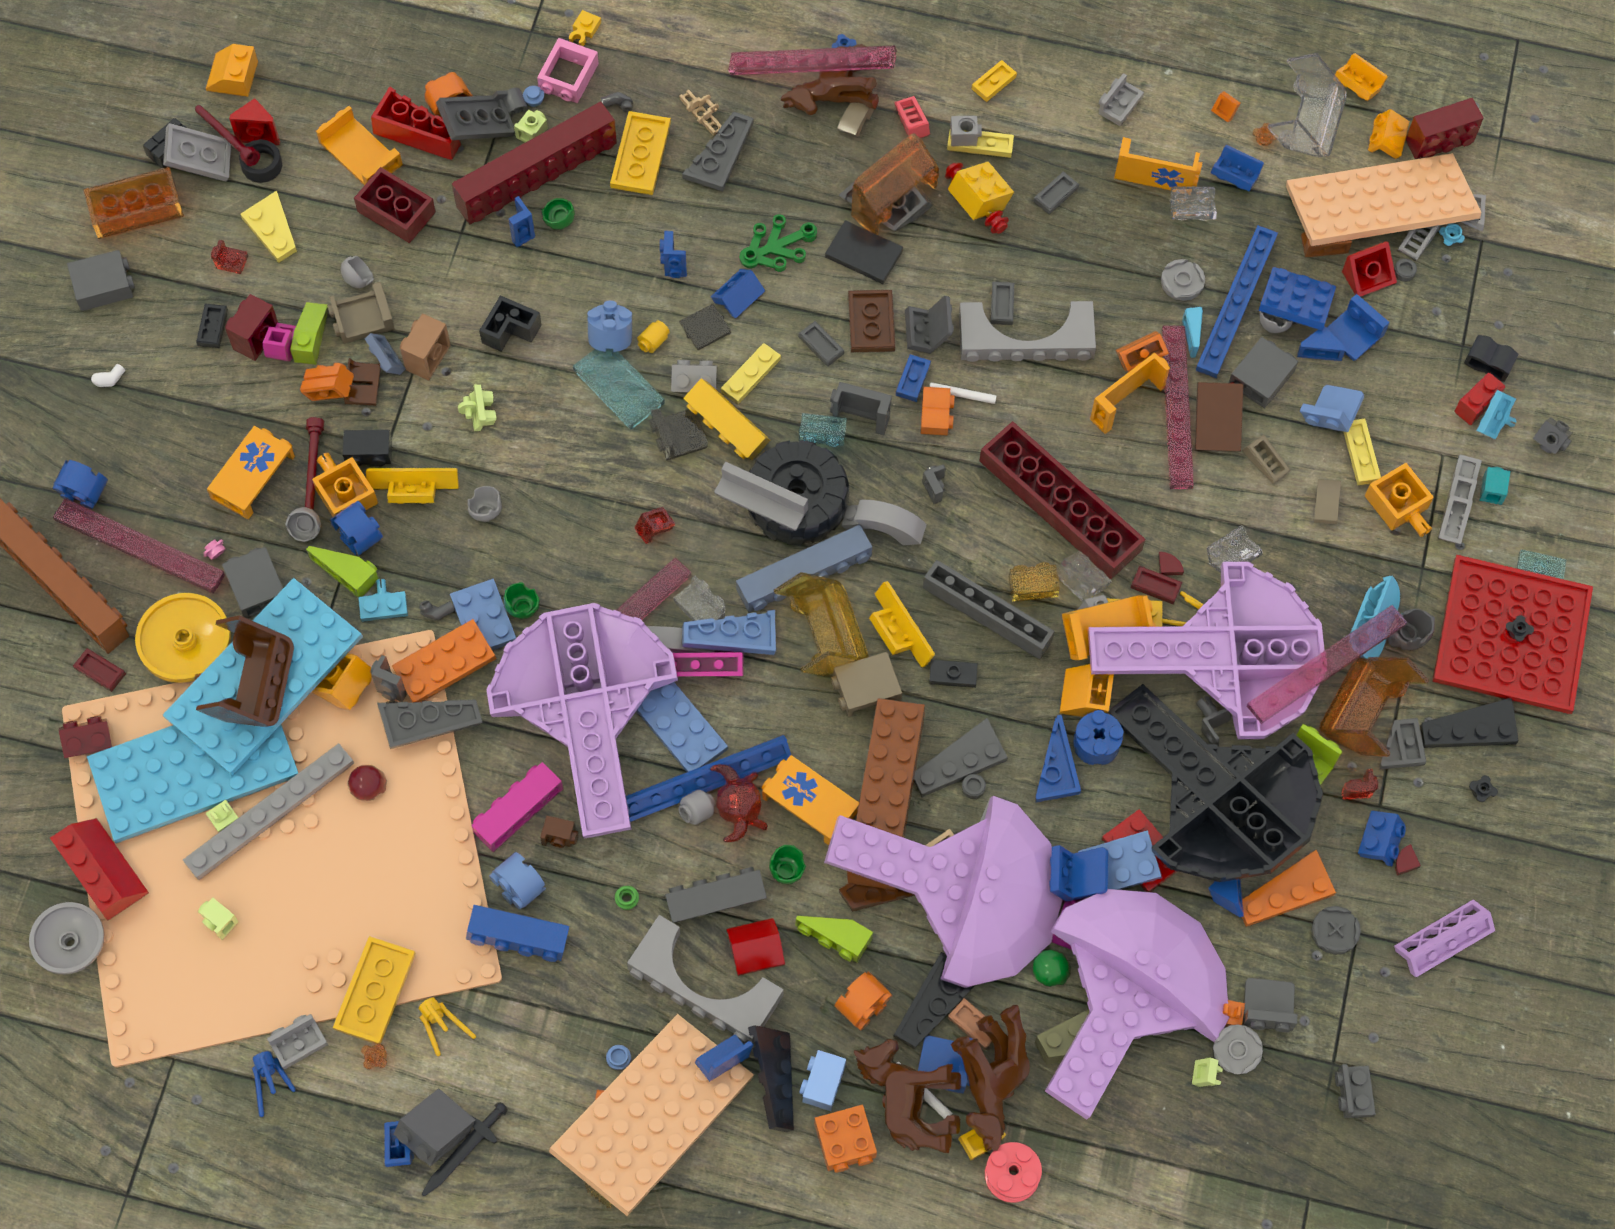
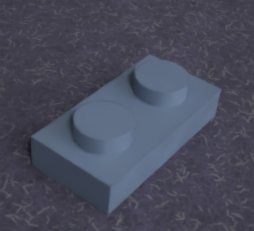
M370 333L365 338L370 346L369 350L379 360L382 370L386 373L400 375L406 369L385 336Z

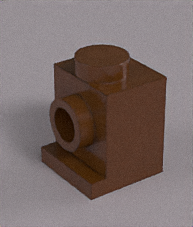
M546 816L540 836L541 844L547 846V843L550 842L552 846L564 848V846L571 847L572 844H576L579 831L576 830L575 822Z

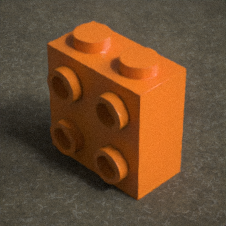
M863 1105L815 1118L814 1124L828 1171L834 1170L835 1173L843 1172L849 1169V1165L858 1163L859 1166H864L872 1163L873 1159L876 1158L877 1151Z

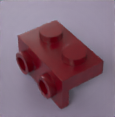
M101 716L87 718V722L80 724L77 723V720L63 723V727L59 728L64 758L99 752L112 747L107 718L102 719Z

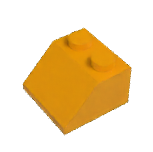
M231 44L217 52L206 91L248 97L258 64L254 47Z
M347 654L316 686L312 693L339 708L351 710L357 704L359 696L365 687L371 683V667L357 655Z

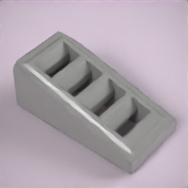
M1440 225L1426 227L1430 229V232L1421 228L1410 230L1398 251L1417 261L1439 230ZM1419 232L1422 235L1426 236V238L1423 239L1415 233ZM1413 238L1422 244L1419 246L1410 240ZM1408 244L1418 251L1414 253L1405 247Z

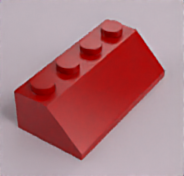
M97 818L70 824L50 837L107 921L149 893Z

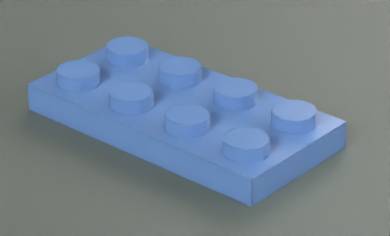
M675 682L649 692L636 710L686 772L711 763L728 750L726 743Z

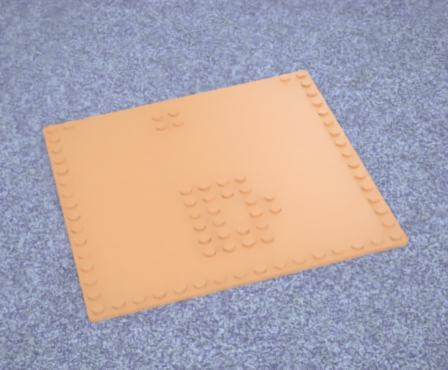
M426 630L355 645L348 654L357 655L370 667H372L376 660H379L381 655L387 657L391 672L396 674L392 665L435 641V635L432 630ZM373 678L359 696L357 704L351 710L339 708L311 692L282 723L298 773L338 743L354 761L352 766L199 881L186 866L183 859L219 833L206 815V812L209 810L115 843L149 893L108 921L88 894L89 908L97 914L104 928V943L97 956V966L111 1064L114 1067H122L270 1034L278 1028L290 1026L301 1015L308 1016L312 1014L316 1023L336 1019L369 936L413 950L416 953L396 1006L501 982L502 975L497 949L488 944L483 946L474 945L470 940H466L473 905L488 908L471 826L472 823L454 732L390 749L377 703H398L401 701L396 699L395 701H390L384 698L381 693L377 692ZM194 681L172 683L67 705L62 708L63 722L77 720V723L80 724L87 722V718L101 716L102 719L107 718L112 747L172 726L163 717V714ZM445 689L425 701H447ZM407 694L403 702L413 703ZM94 753L69 757L77 822L97 818L114 842L87 756ZM361 765L375 766L384 773L387 779L385 792L379 794L371 801L358 800L350 793L348 788L351 772ZM286 782L228 803L239 818ZM212 898L216 899L233 913L239 921L223 940L217 936L215 931H211L202 923L204 918L198 913L200 906L206 901L209 902Z

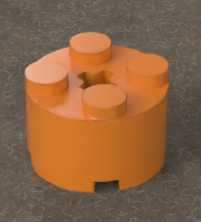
M450 72L435 81H429L425 86V101L434 116L442 117L436 104L439 98L472 96L462 78L457 76L455 72Z
M868 971L859 976L847 988L846 998L841 995L834 1007L861 1031L871 1021L869 1018L873 1014L878 1016L886 1008V1003L892 997V994Z

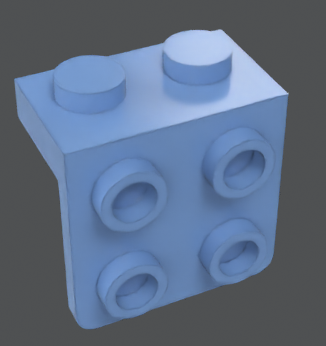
M1326 385L1323 387L1315 406L1303 403L1300 412L1309 425L1349 432L1364 399V394L1358 390Z

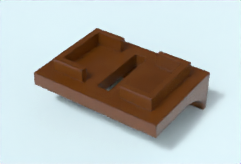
M349 358L347 369L354 375L352 382L373 384L350 385L349 395L344 397L345 404L376 406L381 372L380 364L360 363Z

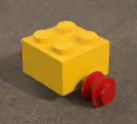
M989 162L961 170L963 167L962 163H952L949 165L945 174L946 179L952 178L948 190L973 220L986 216L985 226H992V234H999L1006 230L1009 219L1007 217L1002 218V210L1005 209L1014 191Z

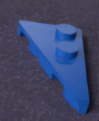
M1057 715L1054 721L1035 797L1036 803L1081 793L1062 715Z

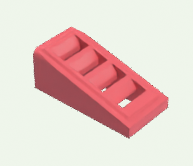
M915 96L894 102L905 131L911 141L930 134L929 122Z

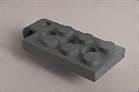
M520 88L496 91L491 96L439 98L436 102L451 140L512 137L515 134V129L511 117L516 113L528 111V106ZM495 113L498 114L501 117V119L497 118Z

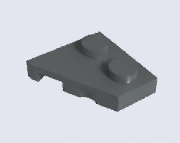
M1418 718L1394 720L1379 765L1380 770L1425 765L1426 757Z

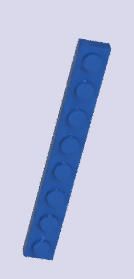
M1257 225L1197 364L1196 371L1217 378L1277 238V232Z
M782 735L627 795L626 800L630 822L678 804L683 797L695 790L708 792L778 765L783 759L787 760L791 755L786 737Z

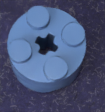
M611 300L605 301L604 305H599L588 311V341L593 348L606 352V349H613V352L626 349L631 344V311Z
M514 852L492 871L489 878L497 887L500 885L504 890L502 893L504 899L510 905L514 903L521 910L545 891L546 888L543 887L545 886L544 881L531 864L529 866L525 863L523 864L522 861L525 858L519 853Z

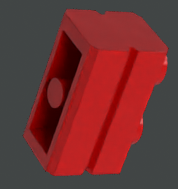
M1487 373L1459 400L1454 412L1466 423L1472 425L1487 411L1496 391L1503 392L1505 385L1491 373Z

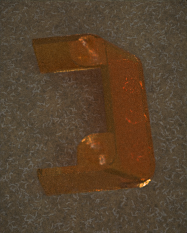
M915 133L909 135L863 172L853 184L851 216L866 230L878 235L879 224L886 222L891 217L892 204L920 181L923 184H929L933 189L937 188L939 167L922 139Z
M1408 657L1360 658L1351 666L1320 723V731L1326 737L1360 755L1389 757L1391 752L1370 732L1388 698L1402 697L1410 684H1428L1429 679Z

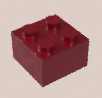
M249 294L246 300L240 303L236 314L230 317L226 323L225 329L233 350L256 361L264 350L263 340L268 328L276 327L278 320L273 305Z

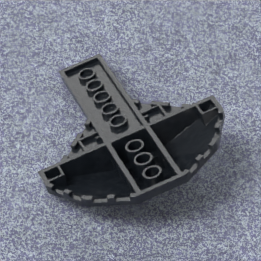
M1144 684L1140 685L1109 710L1108 714L1118 720L1123 731L1172 776L1170 831L1151 847L1152 852L1169 869L1217 882L1271 874L1310 842L1322 802L1323 791L1320 787L1312 749L1294 733L1276 747L1266 746V749L1251 748V746L1245 745L1217 747V744H1207Z

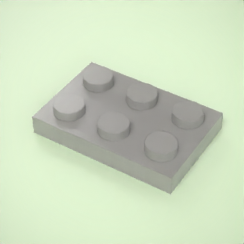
M171 123L167 125L163 165L225 182L228 180L231 144L225 138Z

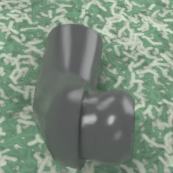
M620 92L601 97V102L605 107L617 104L621 106L624 112H629L633 108L632 99Z
M423 601L419 605L420 613L424 617L434 620H440L455 611L451 601L440 607L432 605L429 601Z

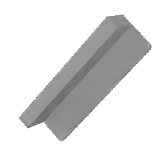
M728 462L724 463L721 469L722 478L714 491L715 495L794 531L797 530L808 510L807 498Z

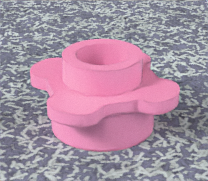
M221 539L218 542L213 540L207 544L204 557L208 556L211 560H214L226 550L223 546V540Z

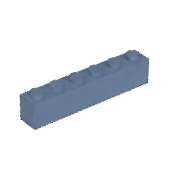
M859 524L736 580V590L748 613L753 610L759 611L765 608L768 603L781 601L790 593L795 591L801 592L814 582H823L836 572L843 573L856 563L862 564L868 561L872 556V545Z

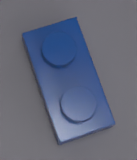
M909 355L896 390V396L917 402L931 365L930 360Z

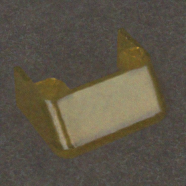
M800 572L774 589L775 594L790 598V606L793 611L806 615L819 653L812 656L811 662L801 667L803 673L826 676L833 674L835 667L869 657L844 586L839 581Z

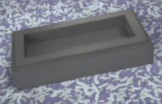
M1063 171L1034 197L1033 202L1050 214L1079 188V184Z
M992 282L991 324L1013 325L1014 283Z
M816 321L798 333V337L827 367L844 355V349Z

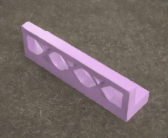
M1472 900L1394 946L1395 951L1407 960L1410 973L1418 977L1494 932L1495 928L1491 913L1475 900ZM1472 910L1477 912L1473 915H1465ZM1450 923H1457L1453 927H1445ZM1429 935H1437L1434 938L1425 939ZM1410 946H1418L1410 952L1406 950Z

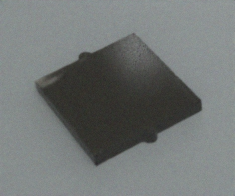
M714 304L679 321L687 333V338L691 339L697 350L731 334L730 328L724 321V316L720 315Z

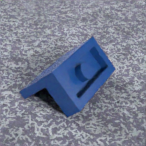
M517 196L514 198L517 214L508 219L512 242L516 247H519L535 238L532 214L520 197Z
M740 269L711 298L715 304L724 305L733 318H737L765 292V289L752 270Z
M735 1034L696 1058L695 1064L710 1082L747 1059L752 1050L753 1043L748 1041L743 1044Z

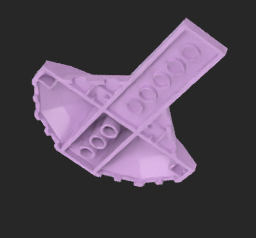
M1223 562L1221 565V588L1183 626L1089 627L1088 639L1091 674H1186L1232 714L1238 739H1265L1304 714L1327 672L1322 623L1318 618L1315 619L1308 609L1309 606L1305 601L1302 602L1295 593L1296 589L1290 583L1286 582L1285 584L1275 579L1271 573H1264L1256 569L1250 562Z
M596 603L543 613L529 628L526 627L520 636L505 646L501 661L495 669V675L491 684L487 687L490 715L492 717L521 716L568 747L584 839L631 830L616 738L651 690L678 681L674 655L640 618H633L616 610L612 611Z
M995 796L990 798L983 821L932 847L840 815L837 817L824 861L826 864L915 894L918 902L922 904L928 916L926 917L935 934H938L944 946L942 948L947 955L941 980L964 988L1017 975L1052 942L1053 933L1050 931L1058 919L1062 903L1060 897L1050 892L1051 843L1018 804Z
M1108 889L1104 894H1095L1066 907L1062 911L1050 932L1071 945L1073 955H1076L1078 961V972L1082 986L1086 989L1089 1000L1087 1004L1090 1012L1045 1092L1087 1120L1093 1113L1133 1039L1193 1028L1213 1042L1215 1039H1218L1219 1033L1224 1029L1229 1019V1016L1223 1014V1005L1225 1003L1228 1004L1226 969L1201 923L1157 893Z

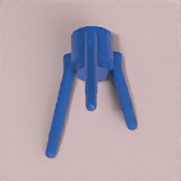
M270 1051L261 1052L253 1057L255 1066L252 1070L255 1077L260 1117L264 1116L260 1075L261 1077H266L272 1094L276 1093L271 1077L275 1073V1069L292 1092L296 1090L281 1067L278 1058H273Z

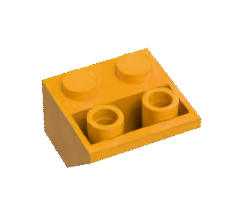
M1090 664L1066 669L1059 714L1084 717L1096 710L1108 713L1114 674H1091Z

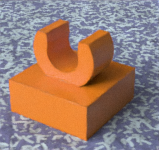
M1223 91L1218 96L1211 111L1226 122H1230L1241 103Z
M1228 1000V1004L1225 1003L1223 1005V1014L1229 1016L1226 1027L1242 1025L1245 1003Z

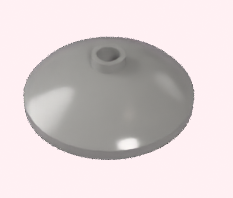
M65 902L54 905L45 910L32 926L29 936L32 956L42 968L55 974L79 972L88 967L99 955L104 943V928L97 914L83 904ZM74 940L72 946H67L68 941Z

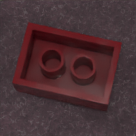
M1472 97L1414 116L1405 141L1415 159L1433 157L1441 152L1447 153L1454 148L1471 145L1475 141L1484 117Z
M381 167L354 197L357 212L408 243H411L436 213L433 198Z

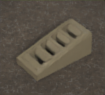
M1264 434L1242 450L1247 458L1272 484L1291 471ZM1260 447L1262 450L1257 452L1255 449ZM1266 453L1268 457L1263 460L1261 456ZM1272 460L1274 464L1268 467L1266 463ZM1278 466L1281 470L1273 474L1272 470Z

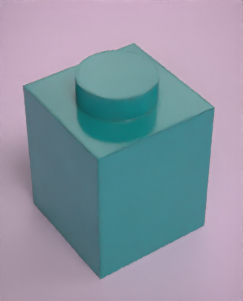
M1488 467L1482 477L1479 501L1502 505L1508 494L1510 471L1500 467Z

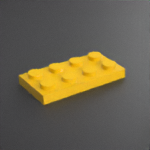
M632 111L628 112L610 182L611 188L653 195L671 125V118Z
M369 936L333 1029L380 1045L414 960L415 951Z

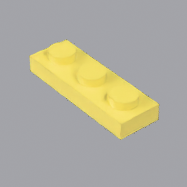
M949 131L947 150L1011 158L1014 135L982 131V137H978L977 146H951Z
M763 343L721 387V393L738 405L781 360V355Z
M1354 420L1349 432H1343L1357 485L1371 484L1381 478L1366 420Z

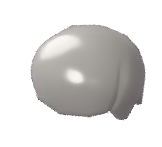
M350 256L342 262L340 268L342 278L351 287L361 289L373 282L372 272L358 256Z
M1261 311L1259 313L1260 324L1270 333L1287 331L1293 324V321Z
M491 486L476 488L473 497L468 499L467 502L469 515L475 520L489 522L496 518L502 510L499 491Z
M306 507L293 510L285 523L289 534L295 540L302 542L313 540L321 529L319 515L313 509Z

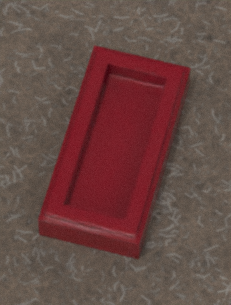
M1139 566L1131 588L1174 605L1182 582Z
M88 648L73 665L75 670L111 692L126 675L124 670Z

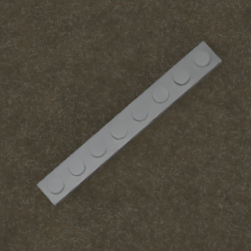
M338 743L184 858V863L199 881L352 766L354 761Z

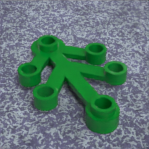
M777 214L773 217V228L767 244L759 248L761 238L766 235V226L763 223H757L753 227L754 236L750 246L740 252V262L746 268H755L759 264L774 268L777 272H782L786 269L785 258L792 259L796 263H803L806 259L804 249L796 248L791 250L784 247L801 239L805 242H813L817 238V227L813 223L807 222L801 226L799 231L778 239L781 230L786 225V218L781 214ZM781 220L782 223L778 224L776 221ZM757 229H762L763 231H762V232H757L756 230H757ZM771 253L781 257L771 259L765 256ZM797 254H802L803 256H802V257H797L796 255H797ZM780 262V263H783L784 265H782V266H777L776 264Z

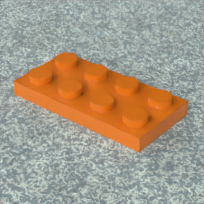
M474 619L393 664L392 668L396 675L402 678L407 694L412 702L415 703L425 701L497 658Z

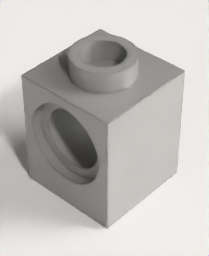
M951 116V146H977L978 137H982V126L977 123V116Z

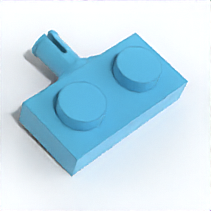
M1497 390L1490 401L1484 417L1480 421L1477 431L1496 439L1505 424L1510 427L1515 426L1511 421L1516 423V419L1509 415L1516 398Z
M380 579L376 580V594L358 597L362 622L408 616L405 591L387 592L385 579H381V582Z

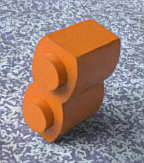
M923 388L921 434L948 436V429H953V416L949 415V409H954L955 395H950L951 388Z

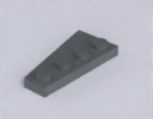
M733 112L720 127L713 140L710 139L706 144L703 152L696 156L689 169L682 173V178L723 192L752 128L754 118Z
M476 700L377 703L390 749L482 724Z
M988 718L915 771L914 783L921 797L964 780L970 774H978L1007 761L1008 757Z

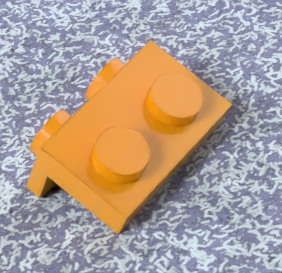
M1354 53L1347 64L1336 71L1334 78L1341 85L1354 91L1358 97L1368 101L1380 92L1388 76Z
M1392 109L1378 114L1374 120L1368 151L1372 153L1381 149L1394 159L1401 157L1410 121Z

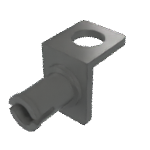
M1205 696L1206 702L1203 698L1197 702V706L1206 717L1202 719L1201 731L1210 744H1217V747H1219V737L1213 729L1231 720V713L1226 708L1218 711L1211 698Z

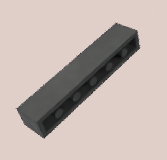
M936 560L924 576L923 589L1039 660L1051 645L1055 633L1054 630L940 561Z

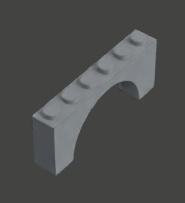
M1071 301L1069 316L1064 325L1054 334L1034 341L1016 340L1000 333L988 321L982 302L960 303L961 360L969 362L990 360L996 362L1000 360L1021 361L1023 359H1033L1035 361H1043L1045 359H1056L1058 361L1078 359L1085 361L1094 359L1096 340L1093 301Z
M659 915L627 962L630 975L637 980L642 981V979L650 982V986L659 993H663V991L668 993L675 1003L681 1006L686 1004L691 1007V1011L698 1017L709 1018L713 1021L712 1024L722 1031L727 1029L734 1035L736 1034L743 1044L748 1041L754 1043V1036L749 1035L748 1027L754 1025L765 1026L783 998L784 989L762 977L750 991L731 999H711L693 992L681 981L673 964V951L680 936V927Z

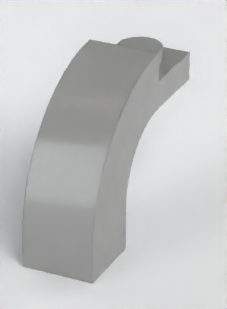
M860 500L858 505L847 507L841 526L848 530L860 524L862 529H874L887 533L902 545L921 544L927 524L915 514L899 506L876 500Z

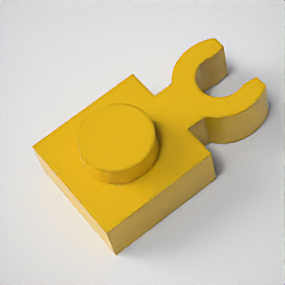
M582 10L573 24V32L569 35V42L573 43L575 39H580L579 45L584 47L586 43L585 37H593L601 24V17Z
M974 1129L958 1138L970 1160L988 1152L985 1151L983 1139L978 1136Z

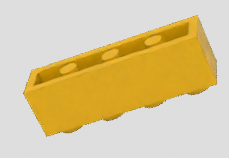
M702 378L683 398L688 402L686 407L695 415L699 412L704 417L702 422L712 430L715 427L720 432L718 436L726 444L731 442L736 447L734 451L742 459L747 457L754 460L771 441L708 381Z

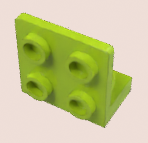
M1302 724L1296 736L1312 749L1313 760L1321 786L1335 767L1342 754V750L1339 749L1335 742L1320 736L1315 728Z

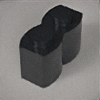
M1478 335L1464 363L1474 370L1484 372L1485 374L1491 373L1499 381L1505 382L1519 354L1512 347L1500 345L1489 336Z

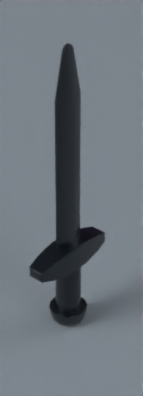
M496 1103L494 1105L496 1108L483 1122L473 1117L475 1119L473 1124L474 1130L431 1176L422 1192V1196H426L440 1186L483 1138L492 1143L497 1142L490 1128L502 1115L507 1114L508 1108L503 1103Z

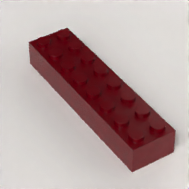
M600 101L454 181L452 188L456 207L469 225L483 220L490 213L497 212L505 205L515 201L514 198L517 196L521 198L528 192L539 189L546 182L557 179L559 175L566 171L575 169L584 161L593 159L602 151L611 149L617 144L615 119Z
M1013 421L981 449L979 462L1108 578L1112 579L1143 550L1146 539Z

